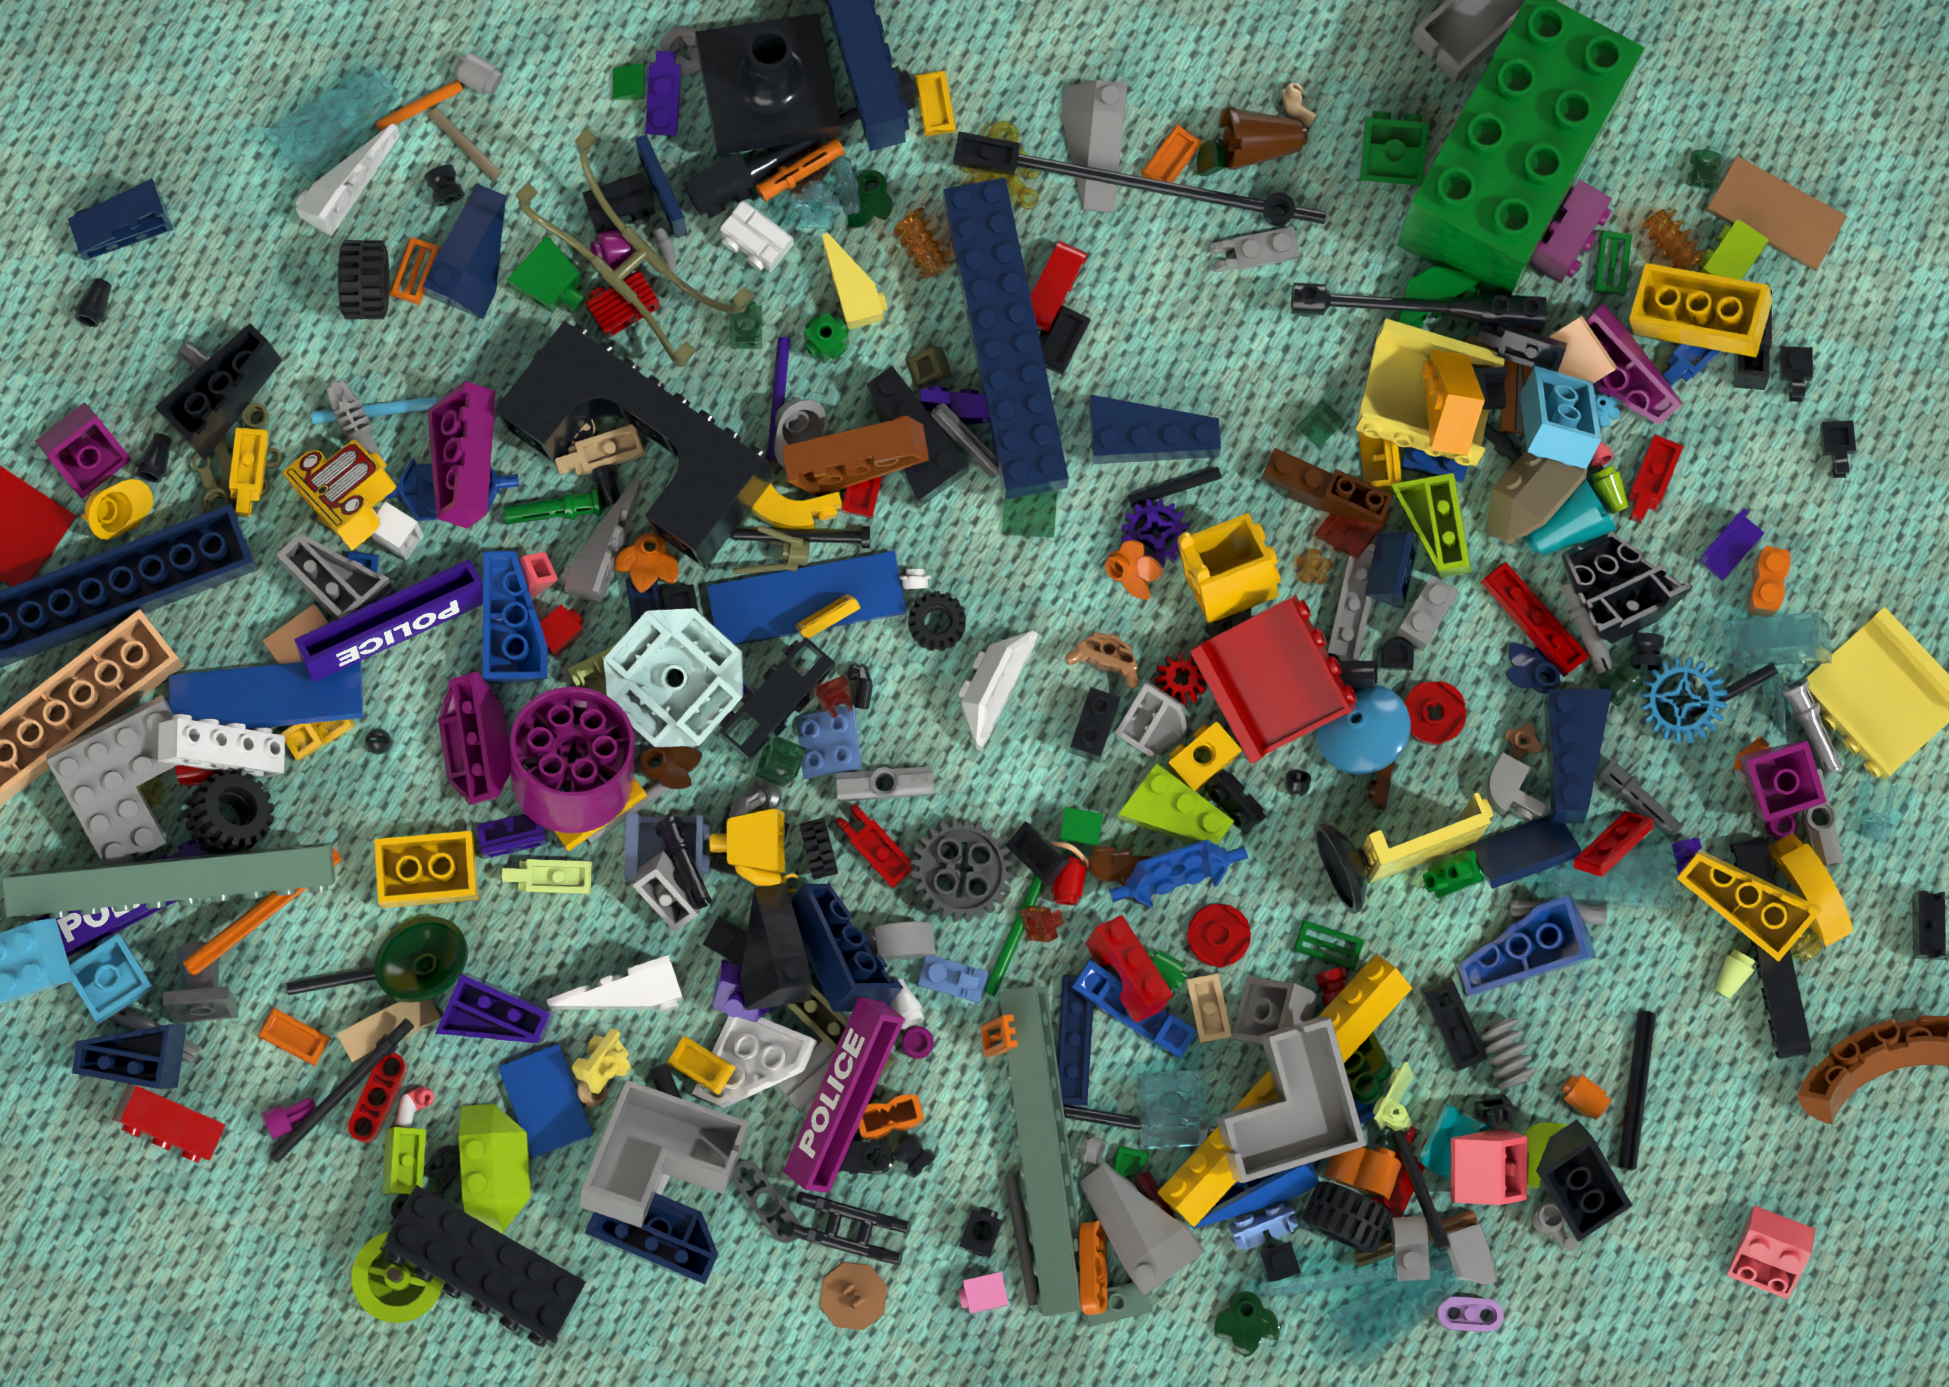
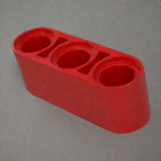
M1061 240L1057 243L1030 295L1037 328L1046 333H1049L1053 320L1057 318L1064 305L1067 292H1071L1079 276L1078 272L1081 265H1085L1088 258V253Z
M393 1053L390 1057L385 1056L373 1068L349 1119V1133L361 1143H371L377 1139L407 1076V1063L399 1054ZM390 1060H397L400 1063V1070L394 1076H386L384 1073V1066ZM376 1090H384L386 1092V1101L380 1106H373L370 1102L371 1094ZM364 1119L371 1120L373 1125L372 1131L366 1136H359L356 1130L357 1124Z

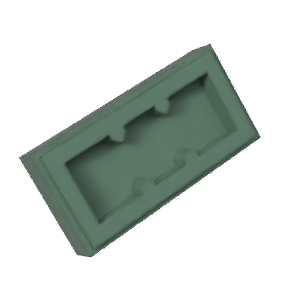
M1132 1282L1108 1288L1107 1309L1105 1313L1086 1315L1089 1327L1150 1313L1153 1312L1149 1293L1144 1296L1136 1284Z

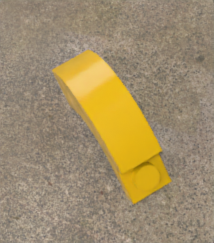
M770 483L750 510L760 520L777 529L815 530L813 518L819 517V520L823 521L838 516L837 512L842 510V502L839 492L804 501L791 500L780 495Z
M1791 833L1789 836L1768 846L1770 860L1787 878L1798 897L1822 907L1820 914L1809 925L1820 941L1827 947L1854 932L1847 908L1834 881L1809 844L1803 845L1796 835Z

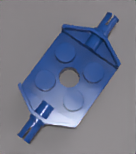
M413 458L403 473L400 483H397L395 490L384 499L398 498L399 502H403L415 521L437 520L432 463L416 465L415 458ZM490 466L487 513L497 493H501L500 488L519 487L518 474L499 476V474H495L494 469Z
M1207 839L1137 862L1130 878L1126 879V885L1109 889L1111 899L1114 903L1128 897H1135L1137 901L1149 908H1153L1150 896L1154 894H1167L1176 887L1185 884L1194 885L1209 876L1214 887H1217L1230 864L1248 859L1247 851L1243 845L1226 852L1225 848H1220Z

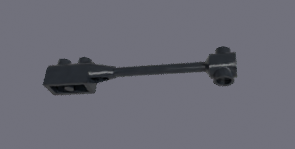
M899 66L892 68L893 71L896 70L900 83L901 99L904 98L907 110L916 107L917 105L914 100L919 98V93L906 70L901 71ZM857 107L840 115L841 129L860 119ZM822 139L787 144L774 152H766L745 162L740 153L737 152L682 183V186L698 214L702 216L707 213L709 219L726 210L723 205L724 203L735 199L738 204L751 197L753 193L750 189L754 188L780 162Z
M1293 282L1291 292V314H1299L1303 317L1312 315L1323 316L1329 307L1449 313L1451 316L1478 322V330L1482 323L1493 325L1503 323L1541 334L1545 327L1547 314L1546 297L1482 293L1478 296L1445 301L1330 294L1325 284Z

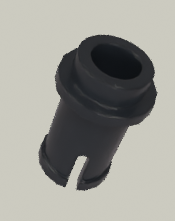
M603 465L593 469L591 480L596 482L603 507L610 506V503L612 505L615 504L621 497L614 478L615 469H611L610 465Z
M664 1063L649 1070L651 1074L649 1080L653 1079L658 1091L682 1099L671 1073L674 1071L673 1067L669 1068L668 1063Z

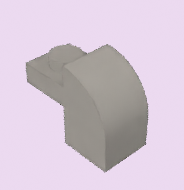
M1503 752L1487 780L1486 791L1491 806L1502 816L1505 815L1511 806L1515 808L1513 813L1526 821H1531L1532 818L1539 820L1547 805L1519 790L1531 767Z
M932 922L892 923L875 926V929L864 931L869 939L867 946L875 957L881 956L884 961L894 959L912 960L936 954Z
M1424 1216L1392 1218L1390 1221L1392 1251L1395 1254L1397 1282L1430 1280L1426 1218Z

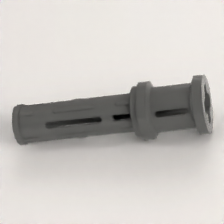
M1614 757L1596 778L1599 781H1605L1617 792L1616 797L1618 799H1627L1644 816L1652 818L1653 824L1669 840L1672 839L1683 827V824L1639 786V778L1636 775L1631 776L1618 764L1619 760Z

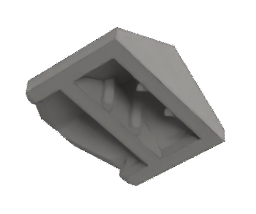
M1146 681L1114 734L1149 757H1152L1178 744L1187 729L1184 706Z
M1481 1224L1446 1235L1451 1245L1447 1252L1457 1279H1467L1485 1286L1497 1282L1496 1265Z

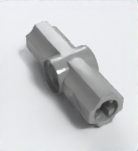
M932 766L901 769L882 767L872 771L836 773L837 801L870 799L886 801L899 797L934 795ZM881 777H888L894 782V785L889 791H881L876 787L877 780Z
M1817 769L1827 802L1802 810V825L1807 832L1810 847L1819 857L1825 868L1842 864L1844 860L1835 827L1836 814L1830 806L1822 769ZM1812 812H1820L1824 815L1826 821L1824 826H1818L1813 823L1811 819Z

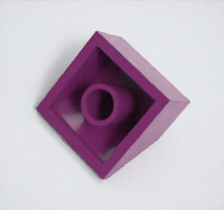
M85 402L35 440L36 444L81 499L132 460Z
M1807 740L1769 747L1739 757L1758 819L1768 822L1827 802Z

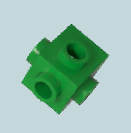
M827 312L822 317L816 315L805 325V343L803 345L813 358L819 357L825 364L831 358L833 360L838 359L848 349L849 339L847 332H849V329L840 317L833 318ZM825 331H830V337L824 338L821 336Z

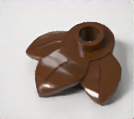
M652 746V748L645 750L641 754L639 769L644 776L658 779L667 788L685 789L692 785L688 773L698 766L702 759V752L687 746ZM652 761H659L661 763L660 766L655 768L649 766Z

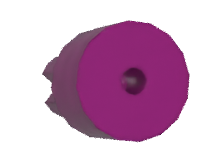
M307 1097L285 1108L277 1105L260 1113L270 1138L273 1140L291 1132V1126L303 1121L316 1108V1104L311 1097Z

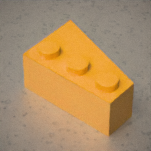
M1432 349L1429 360L1423 362L1421 377L1424 379L1431 450L1468 455L1485 399L1468 355Z

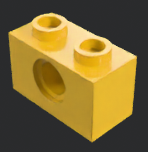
M1217 721L1211 726L1205 723L1192 735L1195 738L1193 742L1187 747L1182 743L1168 755L1171 760L1168 762L1167 768L1177 779L1195 792L1199 791L1214 774H1218L1222 769L1226 768L1242 752V749ZM1204 749L1210 753L1211 760L1205 764L1198 763L1194 759L1193 753L1196 750Z

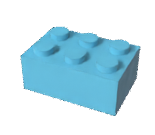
M1534 366L1520 393L1527 452L1540 458L1546 457L1560 461L1568 466L1586 469L1602 440L1593 382Z
M56 918L32 921L0 933V1006L73 981Z

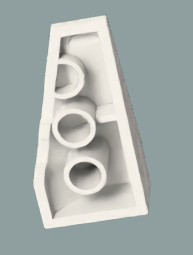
M390 124L317 180L309 191L304 190L296 202V206H298L296 211L299 217L331 237L399 138L398 127Z
M669 955L627 969L628 976L621 978V975L607 976L600 979L596 983L597 987L591 989L590 985L581 986L546 1001L550 1009L654 1010L659 1008L660 1012H666L679 1007L678 1001L684 999Z

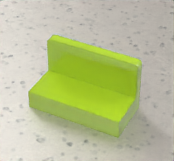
M392 1127L386 1130L382 1195H410L415 1185L423 1188L426 1129Z

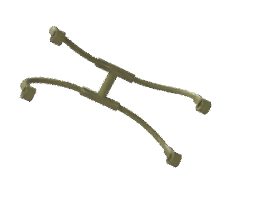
M586 129L575 140V143L578 145L577 150L585 177L607 216L622 232V237L636 251L616 270H613L600 256H595L576 239L530 208L532 199L538 193L530 183L525 184L515 195L519 199V207L530 219L584 255L590 261V265L629 304L632 303L658 337L673 363L679 367H684L696 350L686 341L675 351L651 313L623 279L646 260L660 275L664 274L684 292L719 311L732 314L743 312L755 295L745 286L733 297L734 306L726 305L700 293L676 276L669 269V265L630 226L627 227L605 199L594 178L587 156L597 137L589 129Z

